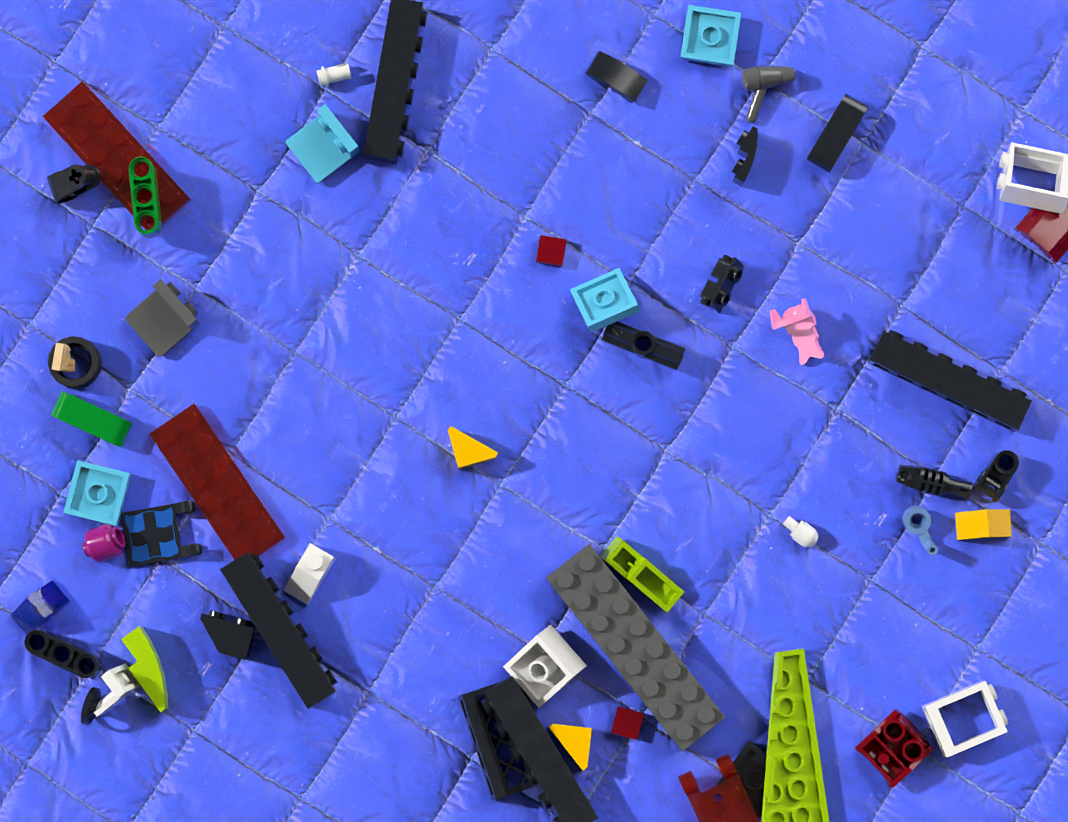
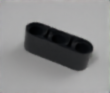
M845 93L809 153L807 160L830 173L867 111L868 106Z
M33 630L25 637L24 644L28 652L79 677L94 678L101 672L102 662L98 656L47 631ZM37 635H42L45 639V645L41 650H37L33 646V639ZM62 646L67 647L70 652V656L65 662H61L57 657V652ZM86 658H90L94 662V670L89 674L85 673L81 666Z

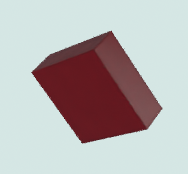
M540 235L536 263L562 267L567 239Z
M618 706L610 733L637 740L644 713Z

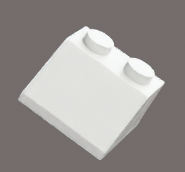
M550 625L537 634L503 667L540 708L587 665L554 627Z

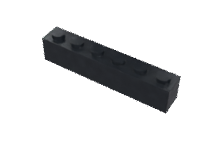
M414 0L390 1L363 153L365 159L397 164V158L403 157L405 141H401L402 131H407L410 117L405 115L407 104L412 105L414 89H410L411 79L417 78L419 63H415L416 52L421 53L423 37L419 36L421 26H426L428 11H424L423 2Z
M889 330L888 333L883 331L880 334L867 362L868 364L1012 432L1019 430L1032 400L1026 398L1027 394L1016 388L1008 390L1001 386L1002 382L990 376L985 379L977 375L978 371L968 365L957 366L952 363L953 359L942 353H938L936 356L928 352L929 348L919 342L914 341L911 344L904 341V336L896 331Z
M248 551L222 567L220 571L307 709L336 692L334 685L338 682L330 669L325 671L321 666L320 661L323 658L315 646L310 648L305 638L308 637V634L302 624L298 623L296 625L290 615L294 614L286 599L281 602L276 592L279 591V588L271 576L269 578L265 577L261 570L265 566L257 553L252 555Z
M513 676L507 677L480 694L483 698L480 701L483 709L488 715L492 714L497 721L495 725L497 732L503 739L507 738L512 747L509 748L511 755L517 763L521 761L526 771L523 773L531 786L536 785L540 792V795H538L540 803L546 810L550 809L555 818L552 819V822H593L598 818L597 814Z

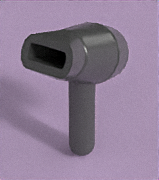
M754 66L743 69L741 80L746 91H755L746 116L747 122L754 123L757 120L768 88L795 80L793 67Z

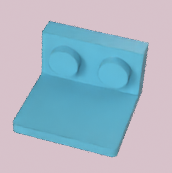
M326 104L317 110L318 116L286 140V145L316 183L322 182L360 152L358 145Z

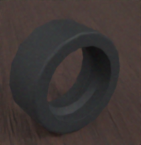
M70 336L58 341L57 343L66 344L70 348L80 347L86 350L90 356L91 364L88 372L76 379L65 376L62 371L52 370L55 344L48 357V367L53 378L65 387L73 389L84 388L93 383L101 372L102 365L101 356L97 348L82 337Z

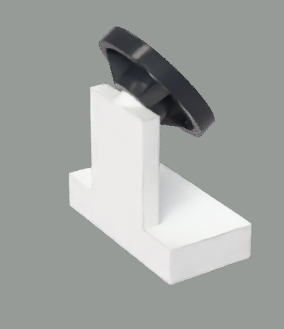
M126 663L108 670L101 676L111 689V692L102 700L100 699L101 691L99 688L92 687L89 690L81 711L82 724L89 726L95 716L98 717L106 713L128 694L141 686Z

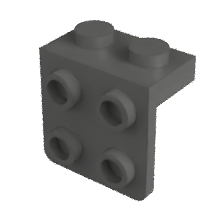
M160 279L153 285L156 290L126 316V322L157 356L162 357L197 327L200 322L195 318L199 314L188 301L183 304L177 296L181 293L171 281L165 284Z

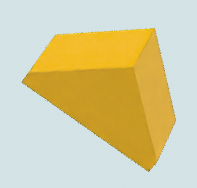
M452 426L448 429L458 469L497 458L498 452Z
M986 509L955 513L957 540L1012 537L1010 509Z
M562 724L550 725V730L580 768L585 770L588 766L592 728Z

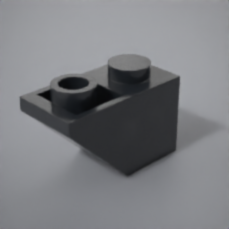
M213 610L209 611V615L202 613L200 619L218 652L248 660L257 630L251 627L252 622L237 617L235 622L224 619L226 614Z

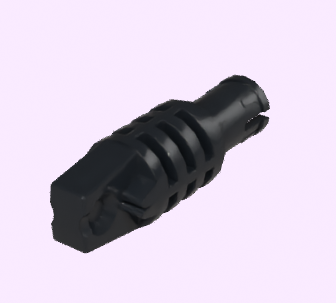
M899 465L895 478L896 482L915 490L939 496L948 493L969 499L971 495L969 491H972L973 486L972 482L950 478L947 472L922 466Z

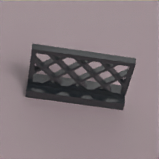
M498 683L458 696L492 800H498L534 787L529 783L524 784L526 778L523 771L512 766L513 756H511L508 763L498 759L496 751L500 743L509 747L512 746L509 742L503 740L501 736L497 737L489 732L488 724L494 716L492 714L488 715L485 720L483 714L485 710L481 707L477 696ZM520 687L521 691L523 692L524 696L526 697L527 701L529 702L530 706L532 707V704H531V701H530L529 696H528V695L525 693V691ZM492 738L497 740L495 747ZM501 765L506 767L504 772L502 771ZM509 769L523 775L519 785L508 789L505 780Z

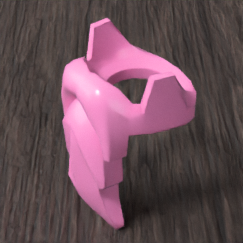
M806 298L802 299L800 305L786 310L782 318L776 309L770 310L773 330L785 327L788 334H791L793 343L799 350V362L801 365L806 364L811 357L818 359L824 357V352L818 342L819 335L815 328L817 325L815 315L809 309Z

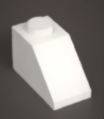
M310 543L284 591L308 605L336 558Z

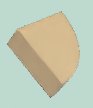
M56 343L52 370L75 371V360L71 358L69 352L71 349L68 345Z

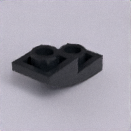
M601 51L597 52L585 72L586 75L603 88H611L629 103L636 101L648 81L624 63Z
M754 126L750 132L744 130L736 143L740 146L737 154L745 158V160L739 159L732 170V173L735 174L733 182L742 187L748 176L756 154L758 129Z

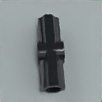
M618 321L606 326L601 341L631 352L639 358H646L676 371L686 350L683 347L655 337L647 331H640ZM639 339H648L651 342V347L647 351L638 350L636 343Z

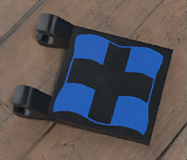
M183 501L121 513L129 567L201 555L202 547L200 544L181 546L177 514L194 512L195 503L193 501Z

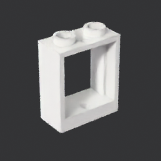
M1011 142L1008 151L1002 152L999 168H1003V173L999 174L997 189L1001 190L999 201L1063 214L1068 204V154ZM1013 165L1057 174L1055 192L1011 183Z
M980 681L922 706L943 757L952 756L1008 732L1005 727L1008 725V720L1002 709L998 710L994 700L998 698L992 684L987 685L986 681ZM980 691L996 728L953 745L938 708Z

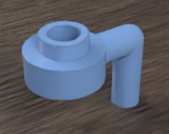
M921 506L909 507L903 514V525L910 533L918 535L922 546L929 555H936L938 548L928 533L931 525L930 514ZM913 515H920L918 522H911Z

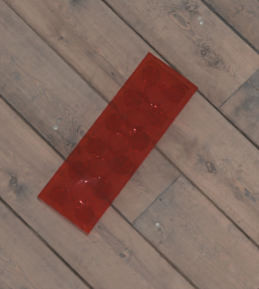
M83 81L42 116L86 165H95L99 169L102 183L132 215L129 164L137 157H146L156 169L162 226L191 201L187 194ZM139 166L136 170V175L138 177L146 176L149 172V166ZM146 191L140 194L139 202L142 204L148 203L152 198V193ZM147 218L142 222L143 228L147 231L151 230L155 225V221L152 218Z
M195 403L150 433V436L234 560L248 551L252 555L257 553L260 556L286 538Z

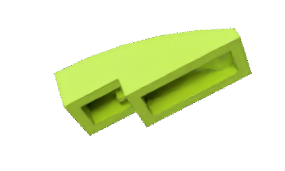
M617 536L600 555L604 562L667 613L684 593L680 587L646 558L642 557Z
M138 626L121 639L137 661L129 667V670L158 710L165 712L168 709V691L161 661L143 627Z

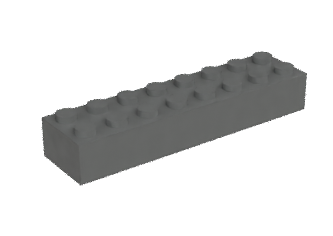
M590 544L546 577V580L681 751H684L725 718L724 714Z

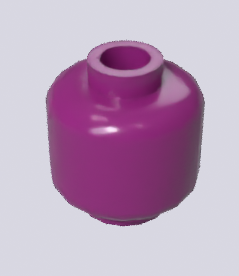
M106 523L86 532L85 542L82 544L83 551L88 558L91 557L95 562L103 563L121 555L125 546V538L118 527Z

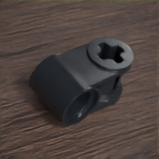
M75 164L49 175L47 180L55 203L61 204L71 201L97 187L101 180L99 169L91 164L84 166Z
M1009 450L996 453L987 467L981 472L972 489L975 491L979 489L990 496L992 502L996 503L1006 490L1010 479L1019 466L1017 455ZM1002 455H1006L1011 459V467L1006 471L1002 470L998 464L999 458Z

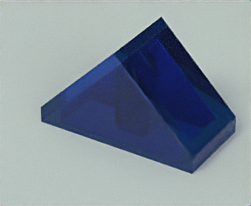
M52 580L26 597L10 616L27 635L29 632L37 630L68 604L70 600Z

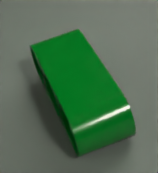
M137 157L129 164L134 225L142 236L154 238L162 230L157 172L149 159ZM141 165L149 166V172L144 177L136 175V170ZM146 191L151 192L152 198L148 203L142 204L139 202L140 194ZM147 218H152L155 221L154 227L148 231L143 230L141 227L142 222Z
M61 391L51 412V416L122 448L133 424L64 391Z

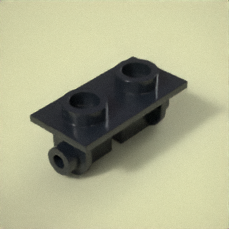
M724 254L722 258L718 259L711 273L712 277L719 279L718 282L715 283L708 280L700 294V303L707 307L711 306L717 313H720L722 308L729 303L730 292L735 283H738L742 277L744 266L736 257L731 258Z

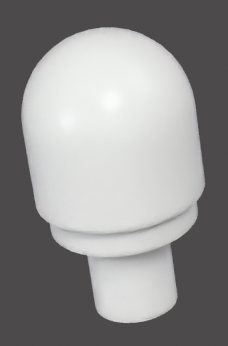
M790 516L783 522V525L792 531L790 533L792 539L802 547L809 548L817 543L818 533L807 522L801 520L798 523Z

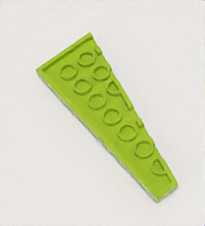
M804 648L775 652L761 822H829Z

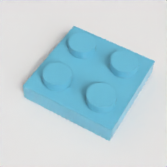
M688 5L680 59L733 67L741 13Z
M620 268L570 289L590 333L640 312L639 306Z
M77 460L63 513L118 527L131 473Z

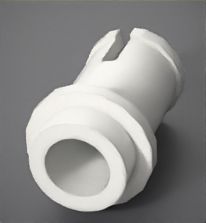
M348 62L325 69L322 66L320 70H316L320 86L326 85V87H329L331 83L352 79Z

